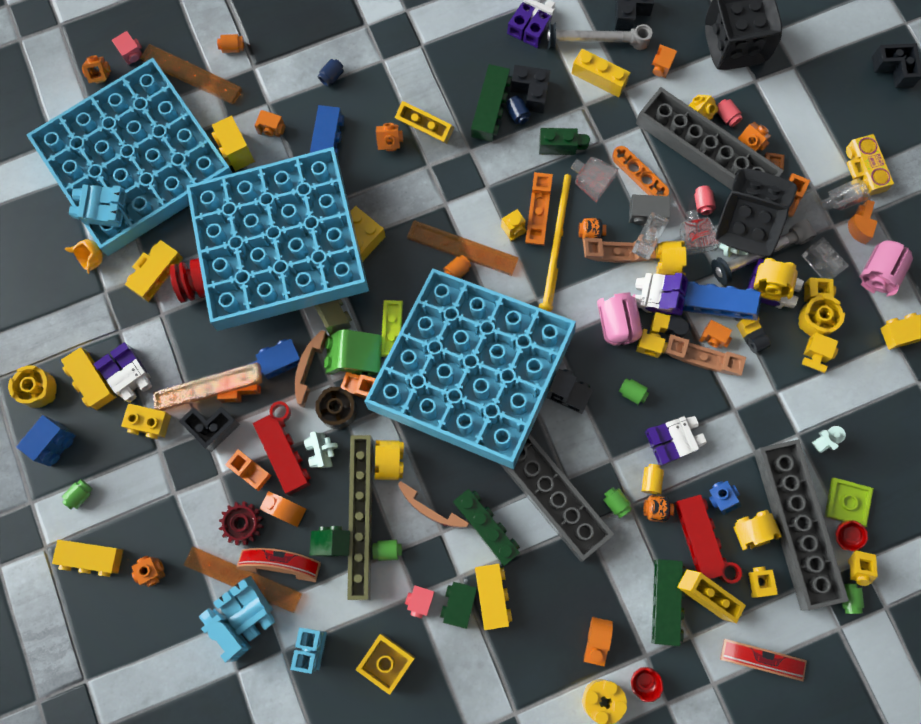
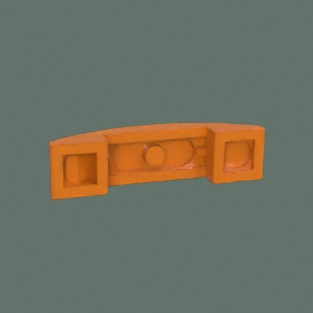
M534 172L526 244L544 246L553 174Z

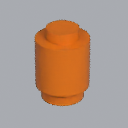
M238 34L220 35V38L217 39L218 49L222 50V53H240V51H244V38Z
M464 255L453 259L443 270L444 273L462 278L469 272L471 263Z

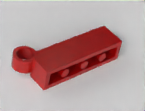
M278 401L271 405L270 415L254 422L253 425L285 494L290 496L310 486L308 480L311 477L307 469H303L300 464L303 460L299 452L294 451L292 447L294 441L290 433L286 434L284 427H286L285 422L291 416V409L286 403ZM281 406L285 407V415L281 418L275 417V410Z
M700 494L675 502L674 505L696 572H701L709 579L720 577L723 582L729 584L738 582L742 577V570L736 563H727L726 559L722 558L720 549H722L718 537L715 538L713 532L715 525L712 518L708 517L706 511L708 510V504L705 498L702 499ZM727 566L735 569L736 575L732 580L725 576L724 571Z

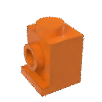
M660 44L652 62V65L655 66L653 74L666 78L677 51Z
M264 110L260 111L254 125L257 133L262 135L263 132L271 137L273 135L277 137L283 135L285 124L282 116Z
M710 320L699 341L703 342L706 340L710 346L715 348H722L723 346L727 348L732 340V337H730L732 330Z

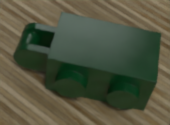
M540 128L539 155H576V150H586L589 147L590 137L587 134H578V128Z

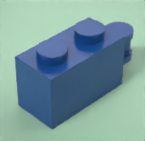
M283 339L274 347L261 349L255 355L257 361L248 364L246 367L251 379H256L263 375L267 379H271L297 367L301 357L292 339ZM260 366L262 370L257 371L256 367Z

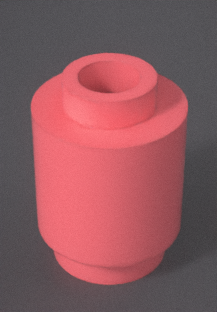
M724 99L717 105L719 109L717 114L726 125L733 127L743 119L741 116L742 112L731 99Z
M710 186L698 187L694 194L697 212L702 215H709L716 209L713 190H711Z

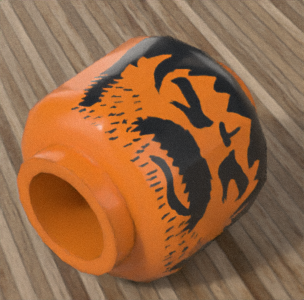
M584 218L582 223H579V238H582V240L584 238L602 239V236H606V225H603L600 218Z
M650 495L648 500H644V516H647L650 521L667 522L670 515L673 516L674 504L670 503L667 496Z

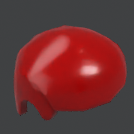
M846 520L838 525L835 531V539L843 550L858 551L866 545L868 531L863 524L854 520Z
M650 667L639 668L633 673L630 680L633 693L643 702L656 701L661 697L664 690L661 676Z

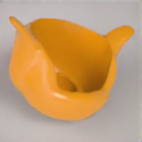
M85 239L73 247L65 248L67 252L74 253L88 274L102 263V250L93 240Z

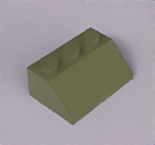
M341 299L314 306L329 335L339 330L351 328L349 322L352 319L348 311L343 312L341 306L344 304Z

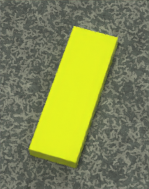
M384 300L381 357L388 356L402 329L403 301Z

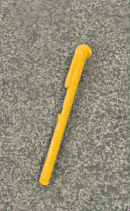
M569 174L564 175L543 303L539 304V308L549 312L553 310L552 305L559 269L556 267L561 237L564 232L563 224L572 177Z

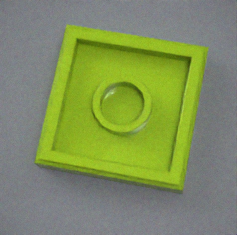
M832 478L824 517L841 522L854 520L867 527L874 488Z

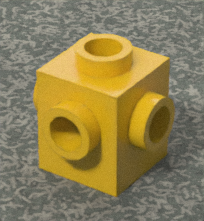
M697 95L688 105L709 120L719 110L714 98L710 95Z

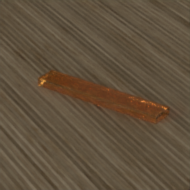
M151 44L147 46L140 57L142 62H147L154 58L163 72L231 104L235 103L242 91L240 86Z
M415 220L407 235L409 240L460 257L464 255L473 263L510 276L513 275L519 257Z
M256 362L153 392L154 409L164 411L262 383L260 364Z
M193 546L184 563V566L232 587L251 576L269 603L292 613H295L303 594L254 572L236 569L237 565Z

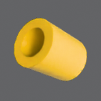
M649 464L648 467H644L641 492L656 495L662 494L664 470L660 469V465Z

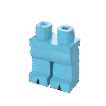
M83 184L82 188L73 189L72 199L80 202L79 206H70L69 215L72 218L80 219L84 224L121 227L124 212L122 209L125 206L127 193L121 186L100 187Z
M251 576L240 581L213 602L217 609L220 608L228 618L237 635L243 634L249 642L260 634L254 625L259 621L264 630L275 623L270 613L274 609L268 604V601Z
M208 608L199 616L205 624L201 628L202 631L208 634L212 640L217 641L224 650L221 658L225 663L237 661L251 648L241 634L237 635L228 618L220 614L217 609L211 610V608Z
M299 627L295 647L302 648V651L294 650L290 670L309 674L320 670L327 632Z

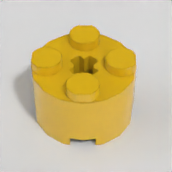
M663 241L657 243L656 259H659L658 266H656V274L675 275V273H683V268L686 266V247H683L685 241Z
M772 258L765 259L764 263L758 266L753 288L761 292V297L775 301H780L781 297L791 299L794 295L798 276L796 265L791 262H777Z
M829 295L812 298L800 310L798 317L799 328L809 336L816 332L824 336L832 334L843 324L845 312L843 313L840 301Z
M36 366L18 368L16 370L18 372L9 380L8 390L11 397L31 408L46 406L48 403H52L56 397L57 385L54 377Z
M376 440L375 480L403 479L404 462H401L400 459H403L404 442L398 440Z
M768 510L757 513L753 519H749L748 516L737 520L733 527L743 551L747 550L748 546H750V549L768 544L770 540L774 539V536L776 540L782 538L775 519Z
M605 679L594 680L586 686L582 704L585 712L592 720L599 724H614L623 717L627 710V700L620 686ZM603 696L609 699L607 706L599 704V702H602L601 698Z

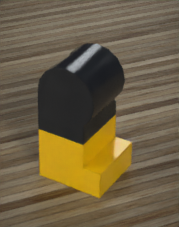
M656 312L652 318L649 334L661 332L682 338L688 332L689 325L684 319Z
M759 317L757 321L742 319L736 326L751 351L756 354L769 348L771 343L759 323Z

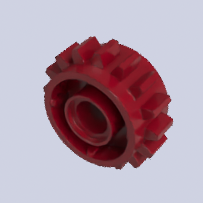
M245 501L242 502V505L239 502H235L234 507L228 505V510L226 512L222 511L224 516L222 519H219V522L222 523L219 530L224 531L223 538L229 537L228 543L232 544L235 540V545L240 546L241 542L244 545H248L249 540L255 542V536L261 535L259 530L264 528V525L260 521L264 518L258 515L261 512L259 509L254 510L255 505L250 504L248 506ZM241 518H244L245 526L239 529L237 523Z

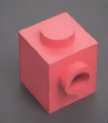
M127 31L112 39V42L128 65L143 57L140 51L142 46L136 38L133 40Z
M414 586L413 592L408 593L405 602L408 605L407 610L411 611L410 615L422 618L423 615L428 616L435 592Z

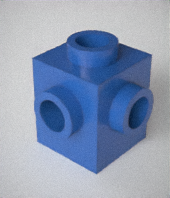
M720 481L709 490L712 494L709 497L714 508L719 507L723 515L741 507L737 498L740 494L735 485L730 486L728 481Z

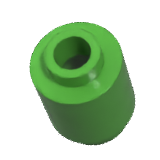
M627 378L618 391L622 393L623 397L636 404L644 403L649 395L646 392L648 389L646 386Z
M80 479L63 494L62 498L64 500L62 503L71 510L73 508L78 509L91 495L90 492L93 488Z
M612 487L604 493L606 497L603 500L614 515L621 518L632 510L631 503L620 488L615 490Z
M398 540L378 541V543H373V559L391 561L398 560L399 556H402V544H398Z
M844 584L849 600L842 603L845 614L863 613L864 599L862 588H858L857 584Z

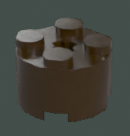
M329 387L323 390L318 400H316L315 411L318 418L327 427L343 429L356 419L357 405L347 390L341 387ZM335 405H339L340 409L338 411L332 410L335 409Z

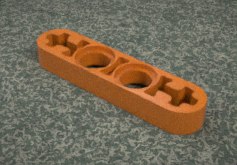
M618 146L614 149L612 155L614 163L646 194L658 196L657 191L660 192L662 190L664 193L659 196L669 195V188L628 148ZM618 153H623L624 157L621 156L620 158H618ZM636 164L639 170L633 172L629 169V165ZM647 176L651 178L652 183L645 184L642 178Z

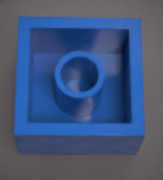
M42 415L16 448L33 461L51 467L60 459L61 453L72 445L76 435L60 422Z

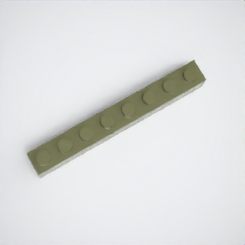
M351 435L350 544L347 600H371L373 438L371 435Z

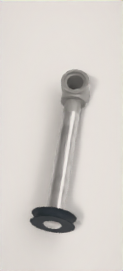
M549 22L547 33L548 49L550 47L555 49L556 41L625 42L630 43L637 50H644L649 45L653 32L645 24L639 25L636 29H631V31L556 30V22L554 24Z
M808 219L796 223L789 229V233L781 236L774 252L792 243L802 245L815 238L817 234ZM749 253L727 263L723 258L718 257L716 260H712L711 268L718 282L726 285L727 282H732V272L765 256Z

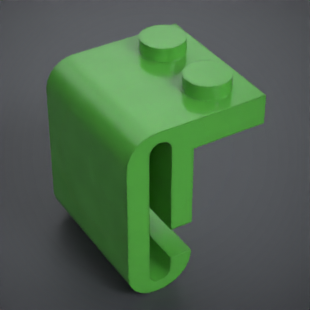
M343 329L327 337L325 341V348L327 349V355L324 360L325 374L333 375L340 371L356 374L368 372V375L371 376L379 374L381 370V335Z

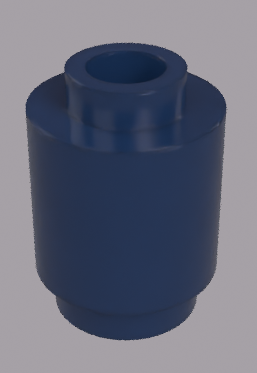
M330 59L317 76L321 83L325 86L332 85L344 72L342 63L337 59Z
M519 96L511 97L506 102V105L514 123H526L531 113L523 99L519 98Z

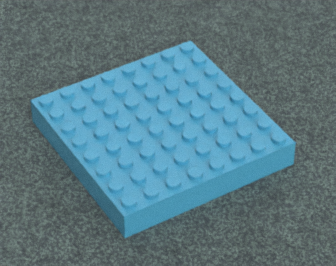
M154 58L26 134L72 206H79L80 202L72 199L73 189L82 188L83 184L100 187L121 186L127 193L125 206L122 209L124 212L121 227L84 224L99 248L107 256L115 253L189 206L187 185L232 174L230 167Z
M334 147L186 186L209 319L217 331L369 291L343 177Z
M432 268L364 402L368 410L514 469L575 333L576 321Z

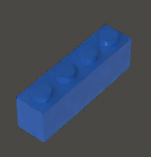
M318 105L310 153L334 147L338 157L339 150L337 144L341 142L342 137L340 127L344 125V115H342L339 107Z
M688 282L683 311L757 321L762 299L761 292L751 288L740 290L733 286L723 288L715 284L699 285L696 282Z

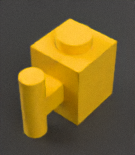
M817 332L809 338L804 351V355L812 359L804 357L802 365L825 373L828 366L821 364V362L826 363L836 357L838 341Z

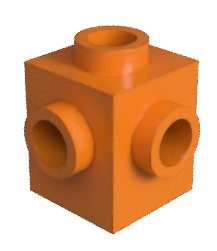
M97 55L87 57V60L82 65V72L85 78L87 77L88 83L95 82L98 84L107 80L111 68L108 61L105 62L104 56L98 58Z
M756 122L748 125L738 137V140L757 152L759 150L763 151L770 143L768 139L771 135L765 126H759Z
M385 123L383 126H376L378 150L395 151L397 148H400V142H403L402 130L399 131L398 125Z
M144 556L137 560V564L131 566L134 571L132 572V577L139 585L151 587L159 583V579L165 577L164 566L158 558Z

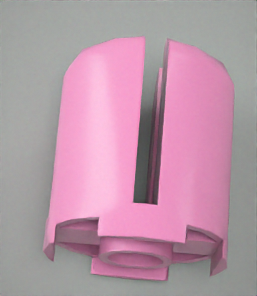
M888 240L875 246L859 277L862 280L861 285L872 293L878 291L887 293V297L894 296L898 292L912 264V252L899 242Z
M630 292L614 294L615 297L604 301V298L599 299L597 306L604 339L608 344L613 346L626 345L637 341L642 336L643 330L635 294L631 296Z

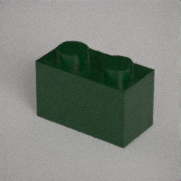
M342 526L319 527L318 531H311L309 556H349L350 531L342 530Z
M453 582L452 586L448 585L445 597L449 598L447 606L443 605L440 615L441 618H444L443 623L467 629L477 590L476 587Z

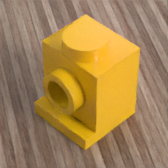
M518 209L502 218L501 228L510 241L527 232L525 229L526 220Z
M809 278L804 283V302H808L817 296L829 295L834 297L836 294V286L833 279Z
M643 329L636 352L658 358L661 353H665L668 342H665V339L661 338L659 334H647V329Z
M855 550L848 559V564H850V580L857 581V584L860 586L872 584L878 577L876 555Z
M765 566L753 568V572L748 573L752 598L778 595L773 570H766ZM758 578H761L763 580V584L761 586L759 585Z

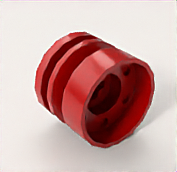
M199 258L190 260V269L185 262H180L179 265L177 263L170 265L171 284L180 303L187 302L188 299L190 301L195 300V291L200 298L206 297Z

